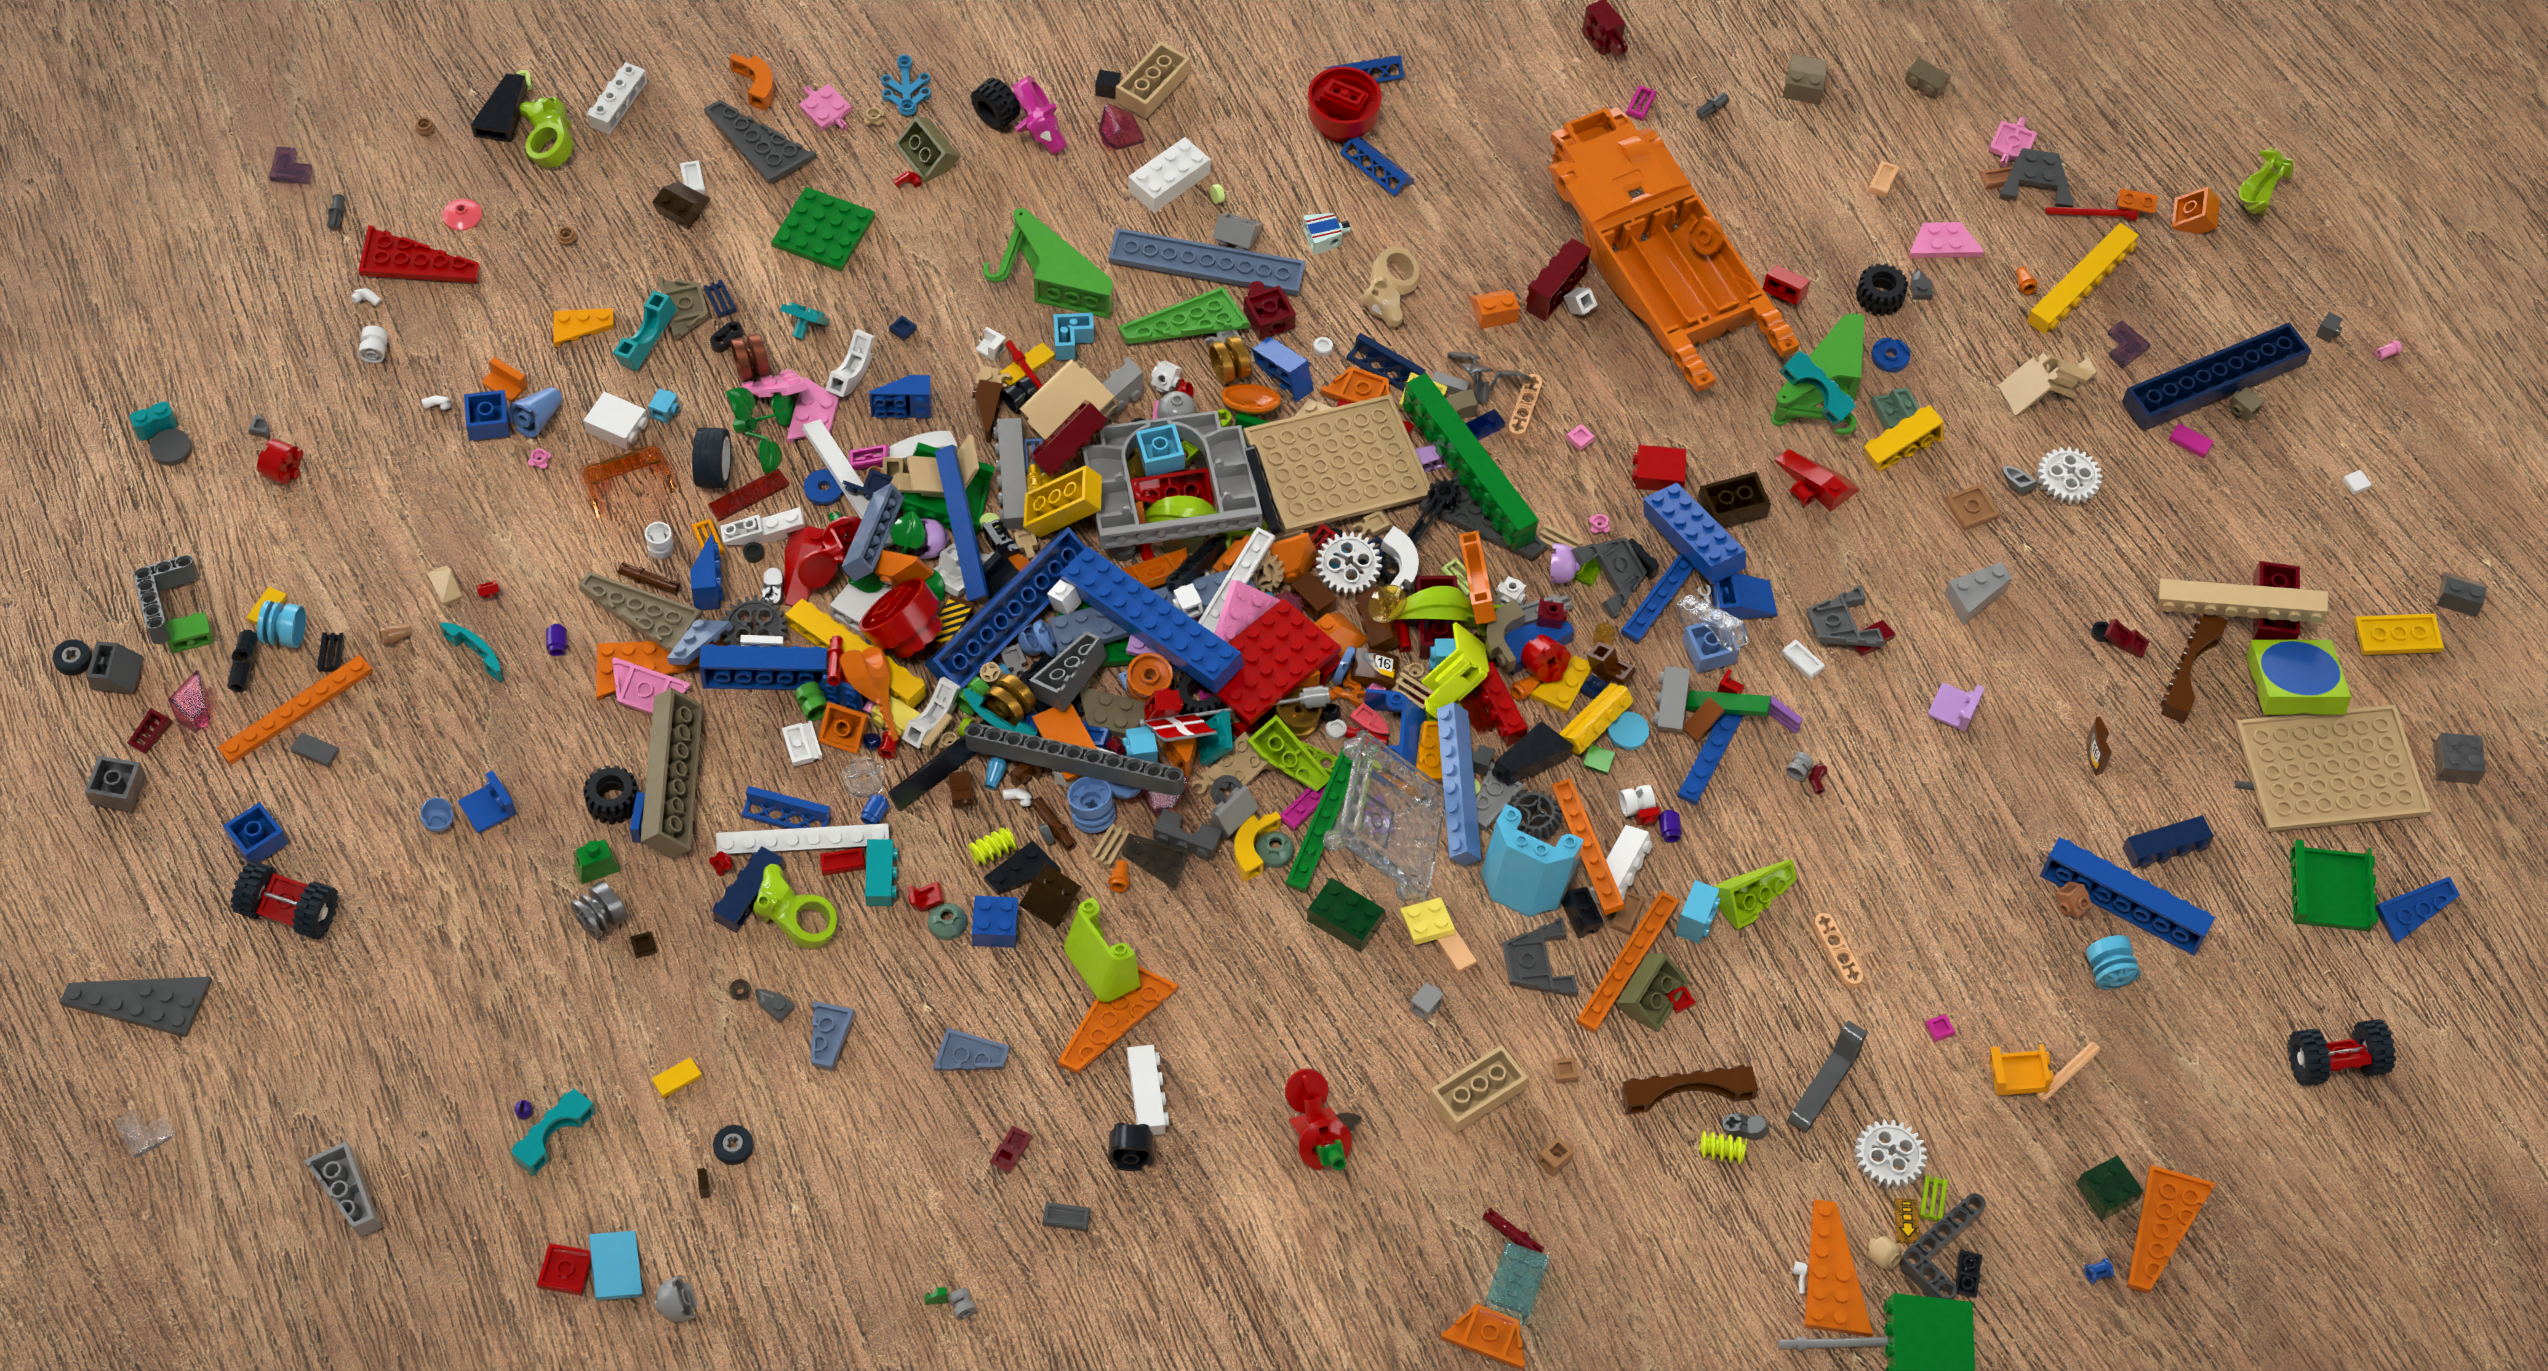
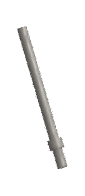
M1796 1337L1795 1339L1778 1340L1777 1346L1778 1349H1796V1351H1806L1807 1348L1884 1347L1888 1340L1887 1337L1831 1339Z

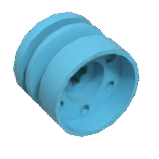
M265 601L260 609L257 622V638L259 642L276 645L280 642V645L283 647L298 648L303 640L306 628V611L304 606L288 603L284 607L281 602Z
M2115 935L2100 939L2092 943L2086 950L2090 966L2094 968L2092 972L2099 988H2119L2135 981L2141 974L2137 960L2133 957L2134 952L2130 940L2126 936Z

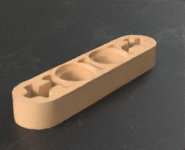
M1536 374L1528 375L1536 383L1533 390L1530 389L1532 382L1525 378L1509 423L1508 434L1516 440L1522 439L1525 436L1541 390L1542 379ZM1530 396L1533 401L1526 402L1523 400V397ZM1524 411L1528 416L1520 417L1517 413ZM1517 423L1521 424L1520 429L1515 431Z
M1827 913L1818 914L1813 924L1814 930L1842 982L1848 988L1859 987L1863 979L1862 970L1831 915ZM1820 921H1822L1823 923H1828L1827 927H1825L1823 924L1820 925ZM1836 938L1839 944L1837 946L1830 945L1828 939ZM1844 955L1848 958L1849 962L1845 964L1840 963L1837 957ZM1850 973H1851V975H1852L1853 977H1855V976L1857 977V978H1856V981H1854L1853 978H1850V979H1849Z

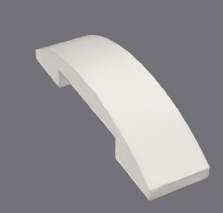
M934 431L902 440L890 446V451L888 452L890 457H903L907 460V456L913 455L918 442L939 449L949 445H954L958 449V446L951 431Z

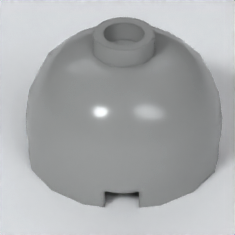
M1169 392L1159 401L1157 418L1197 413L1195 402L1184 392Z
M677 1275L666 1280L657 1291L655 1308L658 1313H661L664 1318L671 1322H686L694 1319L697 1313L693 1314V1308H697L695 1294L690 1283L685 1284L682 1279L685 1278L683 1275Z

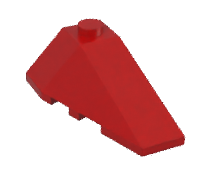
M1788 449L1775 459V462L1797 482L1803 480L1804 485L1811 492L1814 491L1816 493L1815 498L1830 512L1859 491V488L1844 475L1791 449Z
M1208 468L1130 479L1134 500L1155 503L1158 500L1171 496H1193L1203 499L1213 506Z
M807 526L791 532L785 547L786 606L793 607L801 599L807 602L813 588H807L801 583L798 578L797 569L806 555L823 549L821 537L824 529Z

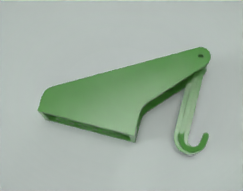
M1017 208L1013 213L1014 230L999 270L996 274H990L989 262H985L983 266L984 277L992 283L1005 281L1011 273L1020 249L1035 273L1034 302L1080 313H1093V316L1110 319L1113 311L1112 279L1028 210Z
M1846 314L1809 357L1813 364L1824 370L1826 376L1831 381H1835L1839 385L1840 390L1844 394L1849 395L1855 401L1861 380L1865 315ZM1787 381L1777 393L1775 411L1771 415L1773 425L1783 426L1797 417L1828 420L1822 414L1823 408L1816 407L1824 402L1823 396L1816 386L1809 383L1792 385ZM1849 413L1841 421L1847 423L1849 427L1837 428L1835 433L1838 435L1851 434L1857 425L1855 416Z

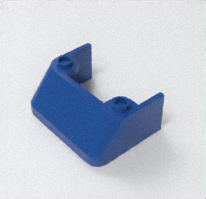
M1366 689L1364 703L1376 711L1402 713L1399 746L1388 745L1383 748L1381 759L1360 757L1358 777L1413 782L1421 724L1426 720L1425 711L1401 692Z

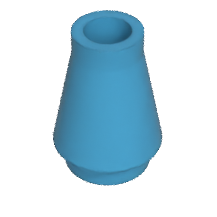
M991 757L990 761L987 762L984 787L996 790L997 785L1007 770V762L1005 760Z

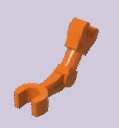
M1336 686L1329 690L1330 701L1344 698L1358 708L1364 702L1358 698L1365 699V691L1352 690V692Z

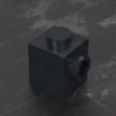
M1099 69L1095 82V96L1116 99V86L1121 82V73Z

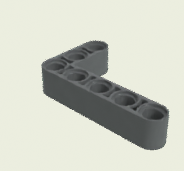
M183 555L141 567L133 573L145 625L154 644L165 643L170 638L159 591L190 583L198 578L199 574L195 562L190 555Z
M1849 1020L1847 1021L1838 1036L1833 1052L1791 1112L1787 1122L1805 1133L1808 1132L1859 1056L1868 1033L1866 1030Z
M1972 1193L1968 1195L1904 1252L1900 1261L1901 1270L1928 1297L1954 1299L1957 1292L1956 1285L1931 1260L1979 1219L1986 1204L1985 1199L1980 1194ZM1969 1205H1975L1978 1209H1972ZM1954 1218H1959L1963 1223L1956 1222ZM1938 1231L1946 1233L1947 1236H1941ZM1923 1245L1930 1246L1932 1250L1925 1249ZM1911 1258L1915 1260L1916 1264L1910 1263L1907 1259ZM1924 1275H1930L1933 1280L1926 1279ZM1940 1291H1946L1949 1296L1942 1295Z

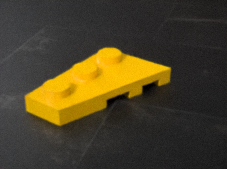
M1575 655L1569 660L1560 681L1543 682L1530 694V698L1568 714L1581 687L1592 671L1589 662Z

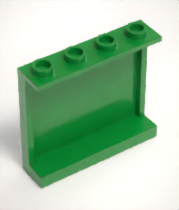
M918 442L912 456L936 458L935 451L939 450V448ZM979 461V470L965 490L975 536L982 525L980 518L983 513L990 479L995 469V466ZM903 492L904 499L899 512L907 514L909 511H913L921 519H935L944 527L952 529L945 498L921 496V493Z
M2295 839L2290 848L2293 924L2370 932L2374 924L2378 922V912L2375 911L2377 893H2374L2376 875L2373 874L2375 857L2372 856V848L2368 847L2365 854L2304 847V840Z
M1892 1293L1888 1300L1885 1301L1884 1314H1887V1322L1885 1323L1884 1334L1888 1340L1885 1346V1356L1888 1357L1886 1371H1975L1972 1302Z

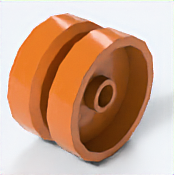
M1142 653L1132 660L1129 664L1126 678L1127 691L1132 699L1147 702L1155 690L1171 688L1173 673L1167 659L1155 653Z

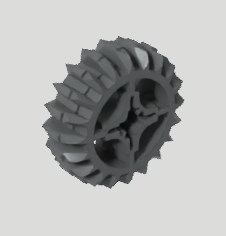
M1526 788L1524 794L1518 791L1516 796L1512 795L1510 798L1511 802L1507 803L1521 812V820L1525 822L1521 821L1517 830L1541 841L1542 837L1548 840L1550 835L1554 836L1556 830L1560 827L1562 819L1560 814L1561 808L1557 806V800H1552L1551 794L1545 796L1544 790L1537 793L1536 788L1533 789V792H1529Z

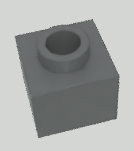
M2328 312L2316 336L2330 343L2333 337L2337 338L2342 330L2340 324L2343 318Z
M1479 744L1477 751H1472L1474 773L1486 777L1489 766L1494 760L1495 749Z

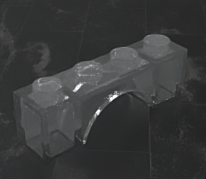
M1693 594L1684 597V599L1676 603L1681 624L1687 627L1699 623L1704 624L1713 632L1719 644L1734 652L1749 642L1745 623Z

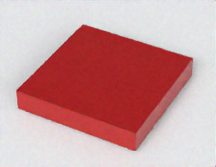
M549 1243L537 1281V1288L582 1296L591 1267L590 1250Z

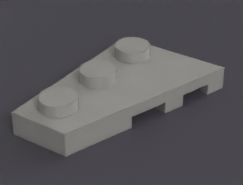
M1492 762L1480 792L1476 797L1478 827L1484 831L1499 817L1505 804L1511 802L1510 798L1512 795L1516 796L1518 791L1522 792L1524 790V785L1519 781L1507 786L1492 774L1495 765Z

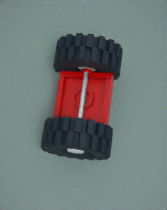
M249 861L247 866L245 865L242 868L243 871L238 874L239 878L234 883L235 888L232 889L233 896L231 897V902L233 903L231 908H233V912L253 919H258L259 916L292 926L295 933L315 940H319L325 935V931H328L329 925L333 922V916L337 912L335 909L338 907L337 900L339 895H337L338 890L336 888L316 881L310 882L308 885L278 875L274 867L256 861Z
M2380 1019L2357 1022L2353 1027L2354 1030H2352L2354 1038L2326 1042V1039L2323 1040L2324 1035L2316 1028L2292 1032L2289 1036L2290 1040H2288L2290 1046L2288 1047V1052L2290 1053L2288 1058L2291 1061L2292 1065L2290 1067L2294 1071L2293 1075L2297 1078V1082L2301 1083L2302 1086L2325 1083L2330 1078L2329 1071H2340L2342 1068L2348 1067L2361 1068V1072L2365 1076L2392 1072V1068L2395 1067L2394 1061H2396L2394 1053H2396V1049L2393 1047L2394 1039L2391 1038L2392 1033L2391 1030H2388L2387 1023L2384 1024V1021Z

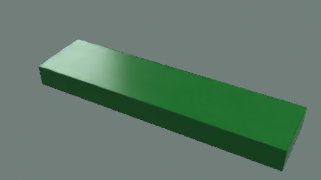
M1690 690L1685 707L1686 711H1697L1705 700L1711 697L1726 710L1724 714L1768 717L1772 700L1771 696Z

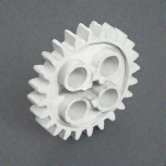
M2060 447L2059 452L2053 449L2051 454L2047 452L2045 458L2042 457L2037 468L2036 477H2039L2038 483L2042 484L2041 490L2047 489V496L2054 495L2053 500L2060 498L2061 504L2064 500H2067L2068 505H2071L2072 501L2079 505L2080 500L2086 503L2088 498L2093 499L2094 494L2098 493L2103 477L2100 474L2101 468H2096L2098 462H2091L2092 456L2085 457L2086 452L2079 454L2078 448L2075 452H2072L2070 447H2068L2067 451Z
M1343 532L1341 538L1335 534L1334 541L1328 538V545L1322 543L1321 548L1323 551L1318 550L1319 557L1316 558V563L1319 564L1316 566V571L1320 572L1318 578H1324L1323 585L1330 584L1329 590L1336 588L1337 595L1340 591H1344V597L1347 596L1348 592H1351L1354 597L1357 590L1360 594L1363 593L1364 587L1369 590L1371 587L1370 583L1375 585V578L1380 577L1379 570H1382V565L1378 563L1382 562V557L1378 556L1379 549L1373 550L1375 543L1368 544V537L1362 540L1361 533L1357 538L1354 537L1353 532L1350 533V537H1347L1345 532ZM1343 548H1349L1351 552L1343 553L1341 550ZM1361 559H1365L1368 561V563L1366 565H1361L1358 561ZM1332 563H1336L1340 567L1337 569H1333L1329 565ZM1354 575L1356 579L1348 580L1346 576Z
M1884 1119L1880 1126L1875 1121L1873 1128L1868 1125L1865 1131H1861L1860 1138H1857L1855 1143L1857 1146L1854 1149V1152L1857 1153L1854 1160L1860 1161L1857 1168H1864L1862 1176L1869 1174V1182L1876 1179L1878 1187L1885 1183V1187L1888 1189L1890 1184H1893L1897 1190L1901 1183L1906 1188L1908 1181L1913 1184L1916 1178H1920L1921 1171L1926 1166L1924 1163L1927 1160V1156L1924 1154L1927 1149L1921 1147L1924 1141L1916 1140L1919 1133L1911 1134V1126L1904 1129V1122L1896 1126L1895 1120H1892L1891 1125H1888ZM1879 1139H1885L1888 1143H1882ZM1900 1147H1905V1148H1907V1149L1909 1150V1152H1905V1151L1901 1150ZM1872 1157L1879 1158L1881 1162L1874 1161ZM1893 1166H1899L1902 1170H1896Z

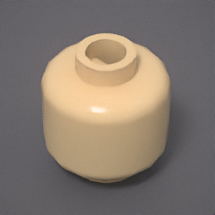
M1887 1236L1874 1238L1868 1244L1869 1260L1881 1269H1893L1902 1259L1900 1246Z

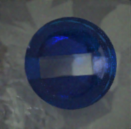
M868 733L863 736L864 744L869 751L879 747L881 738L878 734Z

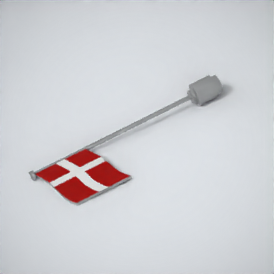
M1323 685L1303 688V693H1299L1300 697L1281 700L1276 705L1301 701V705H1305L1306 709L1326 706L1325 704L1330 703L1328 687H1323ZM1225 708L1146 721L1140 719V726H1148L1154 730L1160 739L1166 742L1217 734V731L1208 727L1204 720L1199 717L1218 714L1222 710L1233 712V710Z

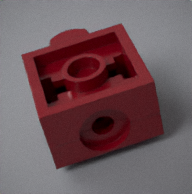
M1599 0L1586 6L1582 32L1593 43L1594 48L1599 50L1603 56L1612 52L1617 57L1628 51V45L1623 39L1626 22L1607 0Z
M1261 281L1250 283L1248 286V296L1244 297L1243 312L1258 339L1262 340L1294 329L1296 313L1281 286L1266 289Z

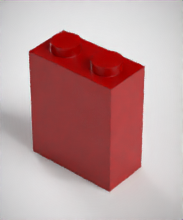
M1638 445L1637 453L1633 452L1632 464H1636V469L1632 470V481H1635V489L1660 491L1675 483H1678L1684 489L1686 449Z

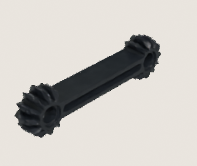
M1446 477L1443 478V481L1437 478L1435 483L1430 484L1427 497L1432 498V500L1407 534L1415 548L1422 541L1442 510L1447 507L1451 511L1454 505L1457 506L1459 504L1462 493L1459 491L1460 486L1454 485V479L1448 482ZM1441 492H1445V493H1447L1449 496L1444 497V496H1442L1440 493H1441ZM1438 506L1432 514V516L1430 517V519L1428 520V522L1424 523V520L1426 519L1430 511L1433 509V507ZM1384 554L1382 562L1378 563L1382 565V570H1379L1380 577L1376 578V581L1382 580V586L1386 583L1390 586L1399 573V566L1393 557L1388 558ZM1387 569H1394L1396 573H1389Z

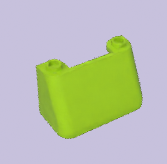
M1091 897L1079 905L1065 940L1064 950L1066 956L1097 999L1102 1002H1110L1140 987L1136 955L1131 947L1125 943H1118L1111 947L1107 945L1102 938L1104 933L1099 924L1100 906L1095 898Z

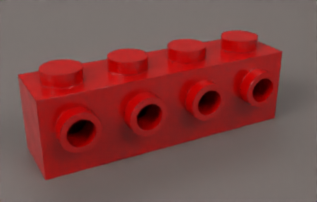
M1489 662L1487 677L1475 689L1479 694L1481 703L1485 705L1491 721L1494 722L1500 738L1503 739L1506 747L1516 744L1527 734L1528 727L1493 662Z

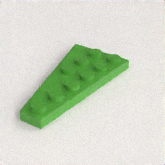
M1220 287L1118 326V332L1126 344L1250 327L1249 321L1224 287Z

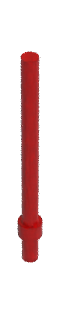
M1011 340L1007 341L1005 346L1012 354L1011 358L1015 364H1019L1026 376L1033 381L1039 390L1043 385L1025 361L1026 357L1021 351H1018Z

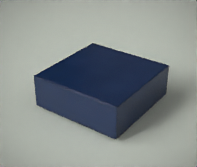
M903 315L889 326V331L903 341L917 330V325Z

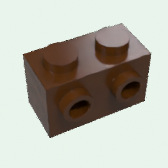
M1311 572L1306 573L1291 584L1290 596L1315 621L1335 610V594L1333 591L1328 590L1322 584V581Z

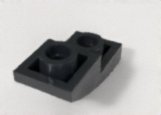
M1963 1250L1959 1251L1954 1282L1957 1288L1956 1294L1977 1298L1982 1254Z

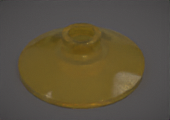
M1396 585L1380 587L1372 594L1369 600L1368 611L1370 616L1380 623L1394 621L1403 613L1406 607V594Z

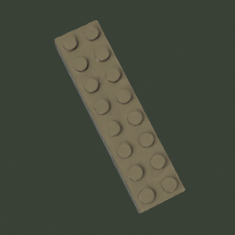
M670 688L654 696L641 843L673 859L690 851L703 705Z

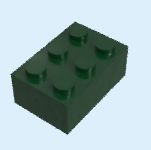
M1332 877L1307 911V921L1360 953L1380 928L1385 917L1384 908Z

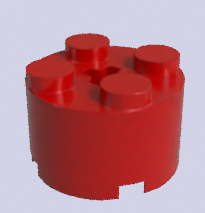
M275 438L270 439L265 444L268 446L265 451L261 450L259 454L257 471L261 473L260 476L286 485L292 479L296 480L299 477V465L304 452L297 446Z
M1538 635L1535 640L1528 641L1521 653V661L1524 664L1523 668L1543 682L1560 681L1571 658L1570 652H1568L1565 646L1547 635Z

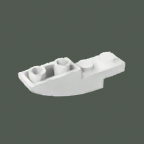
M798 507L765 518H761L758 514L722 525L720 528L724 545H746L750 542L761 544L789 538L788 533L805 528L803 511Z

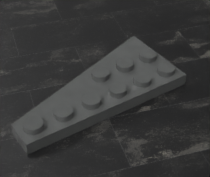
M210 976L68 983L60 1003L65 1007L186 1038L212 979Z

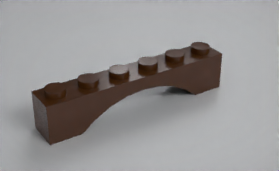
M2203 614L2202 618H2197L2193 627L2197 629L2196 633L2191 632L2187 641L2190 647L2189 649L2185 647L2180 657L2184 661L2182 664H2177L2174 671L2177 677L2176 679L2171 678L2167 687L2170 693L2169 695L2165 694L2160 705L2163 706L2161 715L2180 723H2185L2196 698L2190 680L2192 663L2201 654L2218 645L2227 625V619Z
M1739 1065L1731 1069L1716 1068L1707 1072L1697 1070L1690 1074L1681 1075L1680 1073H1673L1665 1077L1651 1076L1641 1080L1631 1078L1623 1082L1621 1095L1625 1114L1630 1115L1646 1113L1662 1099L1685 1091L1710 1092L1736 1102L1755 1099L1758 1088L1753 1067Z

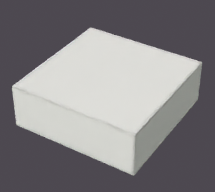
M2361 470L2346 475L2343 478V482L2353 495L2370 489L2372 485Z

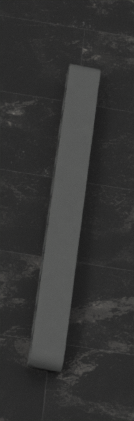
M971 723L964 730L966 747L974 752L1172 796L1180 795L1184 791V773L1177 767L978 723Z

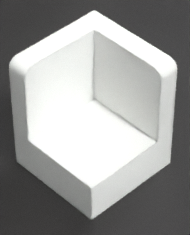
M986 327L984 329V339L976 347V352L995 362L1006 349V337Z

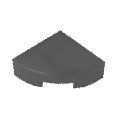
M255 415L248 429L249 435L269 439L270 430L268 424L261 416Z

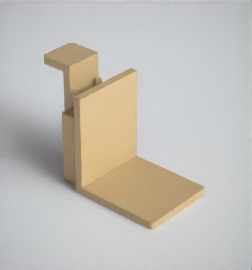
M2044 352L2038 358L2032 357L2000 383L1998 387L2014 414L2019 416L2049 390L2075 399L2077 396L2072 388L2078 381L2087 383L2098 374V370L2090 358H2086L2080 364L2075 365Z
M973 435L967 436L957 452L965 490L979 470ZM907 456L909 473H896L891 481L900 493H921V496L945 498L936 458Z

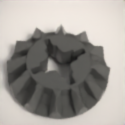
M1231 775L1218 777L1211 785L1210 795L1214 803L1217 805L1221 801L1226 803L1224 793L1219 789H1226L1229 786V791L1232 792L1236 787L1241 789L1243 787L1242 783Z

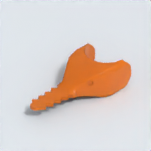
M873 646L865 649L862 653L859 650L845 652L840 658V665L845 677L857 692L879 706V711L886 722L885 726L889 730L888 735L893 741H897L898 731L893 721L894 717L889 703L891 672L883 650Z

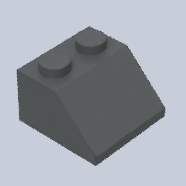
M2443 572L2436 606L2476 617L2484 604L2487 588L2482 582Z

